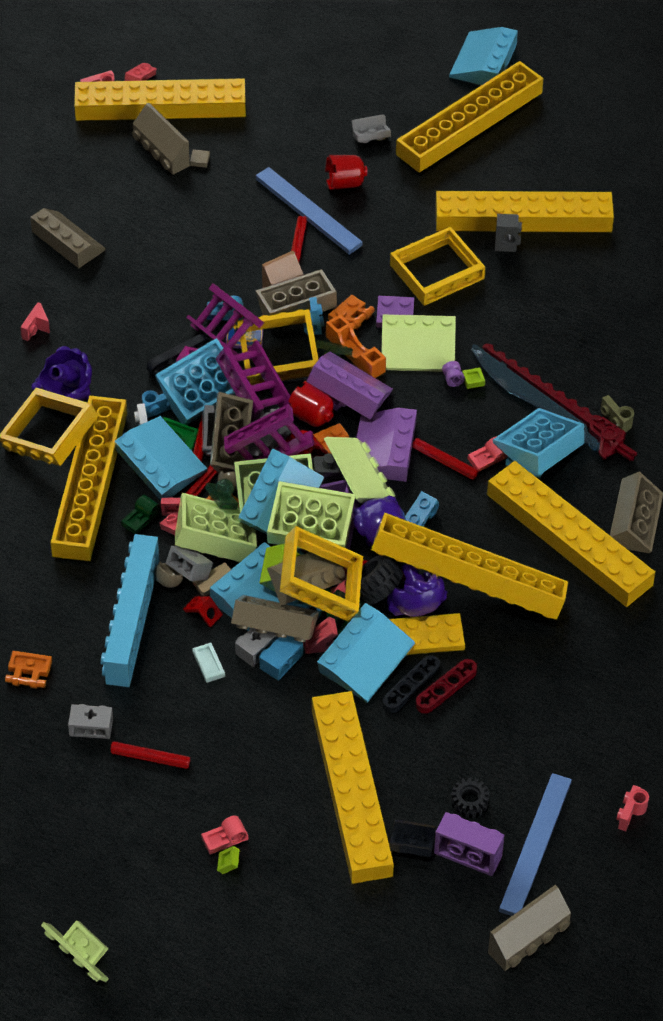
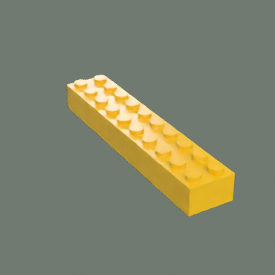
M521 61L515 63L396 140V155L420 173L542 94L543 77Z
M245 79L75 82L76 121L136 119L147 103H150L165 119L246 117Z
M436 191V231H442L448 227H451L454 231H496L498 213L518 214V222H522L521 232H612L614 219L612 192Z
M89 395L88 403L92 404L98 417L75 448L51 539L52 557L91 561L118 454L115 440L122 436L127 418V403L124 399Z
M512 462L488 481L487 495L624 606L628 607L653 586L655 571L518 462Z
M384 512L376 532L372 551L382 556L386 555L394 558L397 562L410 564L416 569H423L436 576L447 578L453 583L463 584L472 590H479L490 597L503 599L509 604L519 605L528 611H535L546 618L557 620L565 602L568 581Z
M352 691L312 697V714L351 883L393 877L394 863Z

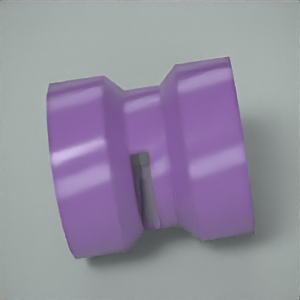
M450 361L443 365L442 371L446 376V382L449 386L456 387L464 382L465 377L457 361Z

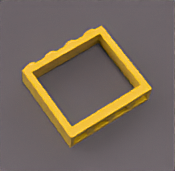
M451 227L440 230L435 234L426 236L419 241L390 253V266L424 306L485 278V266ZM449 244L468 268L424 288L404 263Z
M300 309L295 312H281L276 315L258 317L264 322L261 328L253 324L246 332L306 323L313 360L273 367L281 381L309 377L313 366L319 360L310 310ZM243 319L237 321L238 329L243 324ZM244 333L240 338L242 353L248 351ZM249 359L243 360L245 369L251 368ZM261 374L247 377L251 385L265 382Z
M35 388L0 433L1 446L7 449L8 452L13 451L21 456L26 455L34 460H42L48 464L61 466L97 419L98 414L90 403ZM41 406L76 416L52 449L18 438Z
M295 526L285 537L280 592L349 621L359 612L363 556ZM297 546L347 568L345 599L294 577Z

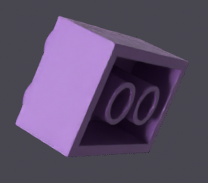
M445 812L436 830L434 854L493 876L502 858L504 834L495 829L483 827L477 822L465 820L457 814Z

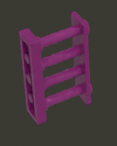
M213 283L209 287V290L214 293L213 299L197 320L190 315L186 318L192 322L190 325L198 332L201 329L211 338H217L223 348L229 347L235 355L238 353L233 350V347L250 326L252 327L253 324L261 328L264 322ZM224 300V306L207 328L202 325L217 304ZM234 308V314L218 335L215 336L212 333L227 312ZM244 316L243 324L229 342L225 344L222 340L238 319Z
M258 340L251 345L247 352L234 355L231 349L227 347L223 348L216 357V361L236 396L253 400L251 420L256 419L264 407L278 404L281 408L291 404L288 402L290 394ZM252 359L256 367L242 370L238 361ZM261 374L265 382L251 385L247 377ZM269 389L273 398L260 401L255 392Z
M287 404L225 436L224 447L228 454L238 451L246 461L268 458L271 450L260 438L270 434L279 445L275 450L287 456H293L314 445L313 432L310 430L302 434L293 423V408ZM286 426L296 438L286 442L277 432V429ZM254 443L263 455L254 459L244 446Z

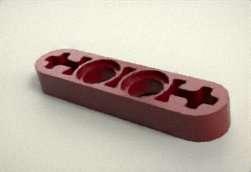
M464 659L417 696L416 709L420 713L426 714L438 707L476 676V663L471 659ZM455 677L459 680V682L456 684H452L448 681V679ZM442 689L445 693L437 695L434 693V690Z

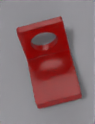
M210 596L194 597L183 609L185 612H199L208 627H212L223 615ZM209 608H213L215 612L212 619H209L207 616Z

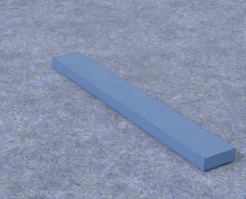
M270 167L256 175L258 182L299 215L305 216L309 223L349 255L362 247L360 239Z
M552 773L500 905L499 912L513 916L524 907L572 779Z

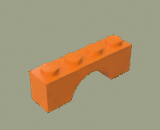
M341 314L326 322V337L360 370L374 378L386 372V357L376 347L371 349L364 347L357 339L352 324Z

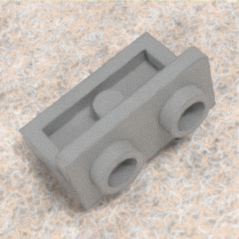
M383 114L352 120L353 137L357 142L368 143L370 140H385L386 137H391V130L386 125V118Z

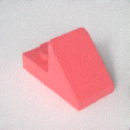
M41 303L35 305L20 327L23 340L29 341L32 335L36 334L37 329L50 333L49 321Z
M328 617L315 627L312 638L303 642L305 653L325 652L334 642L333 638L338 635L334 618Z

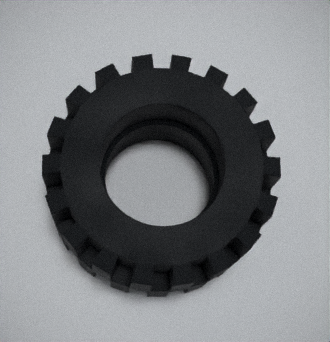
M378 555L362 566L360 598L364 603L371 605L383 600L399 585L403 571L390 557Z

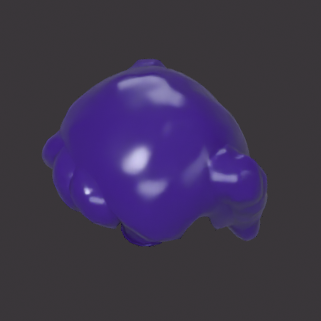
M59 347L56 353L46 358L43 370L31 386L32 390L39 388L80 401L89 399L91 394L92 367L88 361L87 354L81 352L78 348Z
M389 495L384 498L368 500L353 510L354 527L362 537L366 536V543L370 547L373 546L384 512L406 520L403 510L393 496Z
M405 563L401 567L406 578L404 588L396 587L387 596L389 612L394 616L419 617L435 611L447 599L448 592L445 590L444 581L441 577L437 578L435 574L431 576L429 572H424L421 575L416 568Z

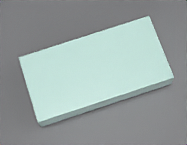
M212 643L192 648L206 683L225 677V672Z

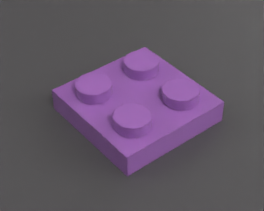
M378 296L376 327L382 328L383 314L413 315L414 297Z

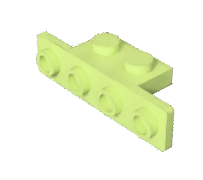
M76 920L64 936L51 924L42 923L41 926L46 930L44 932L45 935L53 941L56 939L60 943L59 948L66 954L71 953L75 957L73 961L81 968L86 967L89 970L87 974L96 982L98 980L107 982L109 978L95 965L108 948L81 922Z

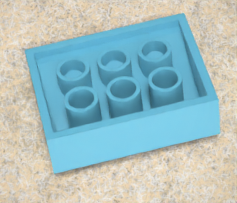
M497 27L469 32L449 77L483 85L505 71L517 45L518 31Z
M217 338L155 375L174 414L182 424L188 425L200 418L205 405H212L215 409L218 392L230 395L235 393L216 361V357L223 349Z
M538 408L495 437L493 443L513 461L518 462L533 475L539 476L584 444V424Z
M161 416L130 429L115 440L116 451L160 501L161 498L173 497L208 471L206 466Z
M272 448L238 517V521L267 535L279 481L319 488L324 477L295 459Z
M265 542L210 587V597L217 607L231 618L233 616L235 600L243 595L279 602L276 592L259 583L266 548L271 547Z
M365 603L317 661L319 671L368 703L414 646L415 641L385 615Z

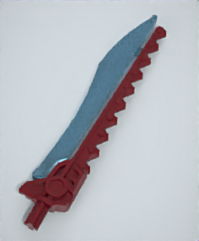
M487 343L483 345V349L475 344L472 345V352L482 367L507 392L538 408L584 424V442L590 446L591 450H598L602 459L606 460L612 454L619 453L629 461L634 460L637 452L623 444L626 436L624 430L604 417L591 415L589 408L579 407L575 399H567L563 391H555L551 383H543L540 376L531 375L526 367L520 368L516 360L506 359L505 353L494 351L492 344Z

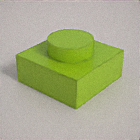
M480 367L462 371L467 389L485 386V379Z
M232 846L219 852L217 871L225 874L238 868L240 849Z

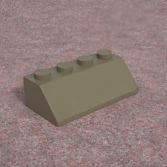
M147 103L133 122V137L143 145L145 150H148L153 155L155 160H158L163 165L165 170L174 175L190 166L189 141L150 103Z
M43 208L30 217L32 232L78 268L105 251V247L58 211Z
M322 269L256 290V296L263 315L270 316L281 312L289 313L300 309H309L311 311L309 298L312 297L317 298V304H321L322 312L337 307V292Z
M222 392L217 393L210 466L217 472L221 470L224 473L235 471L234 462L246 461L238 451L231 454L225 451L224 437L251 423L253 400Z
M640 471L622 478L610 536L626 549L651 553L663 492Z
M309 552L296 557L294 577L321 589H326L347 579L342 566ZM283 562L267 568L280 605L298 600L280 592Z
M243 595L235 600L231 623L237 624L236 627L240 629L251 627L255 628V631L266 634L269 631L274 632L277 637L286 638L288 635L294 637L296 641L306 642V640L313 636L320 611L288 604L280 605L279 602Z
M554 885L490 932L488 954L504 971L510 967H516L523 957L532 955L538 946L548 943L557 932H563L569 927L571 912L559 888Z

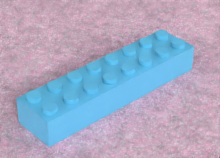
M135 534L133 542L130 541L128 552L130 556L125 559L126 572H122L121 575L122 588H118V604H114V620H110L109 632L111 633L105 640L106 653L103 652L101 656V664L103 665L102 676H105L107 685L130 687L155 582L154 572L160 561L158 537Z

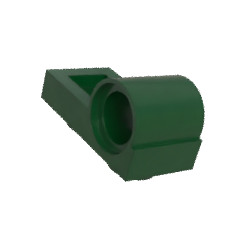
M142 495L136 501L135 509L121 521V524L133 534H138L162 512L161 506L146 495Z

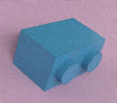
M288 635L286 638L276 637L272 645L267 650L265 649L261 652L259 656L260 669L279 681L303 656V643L294 640V637Z

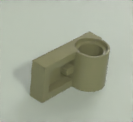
M609 395L603 397L600 408L602 414L607 416L620 429L628 432L633 426L634 410L628 406L619 408Z

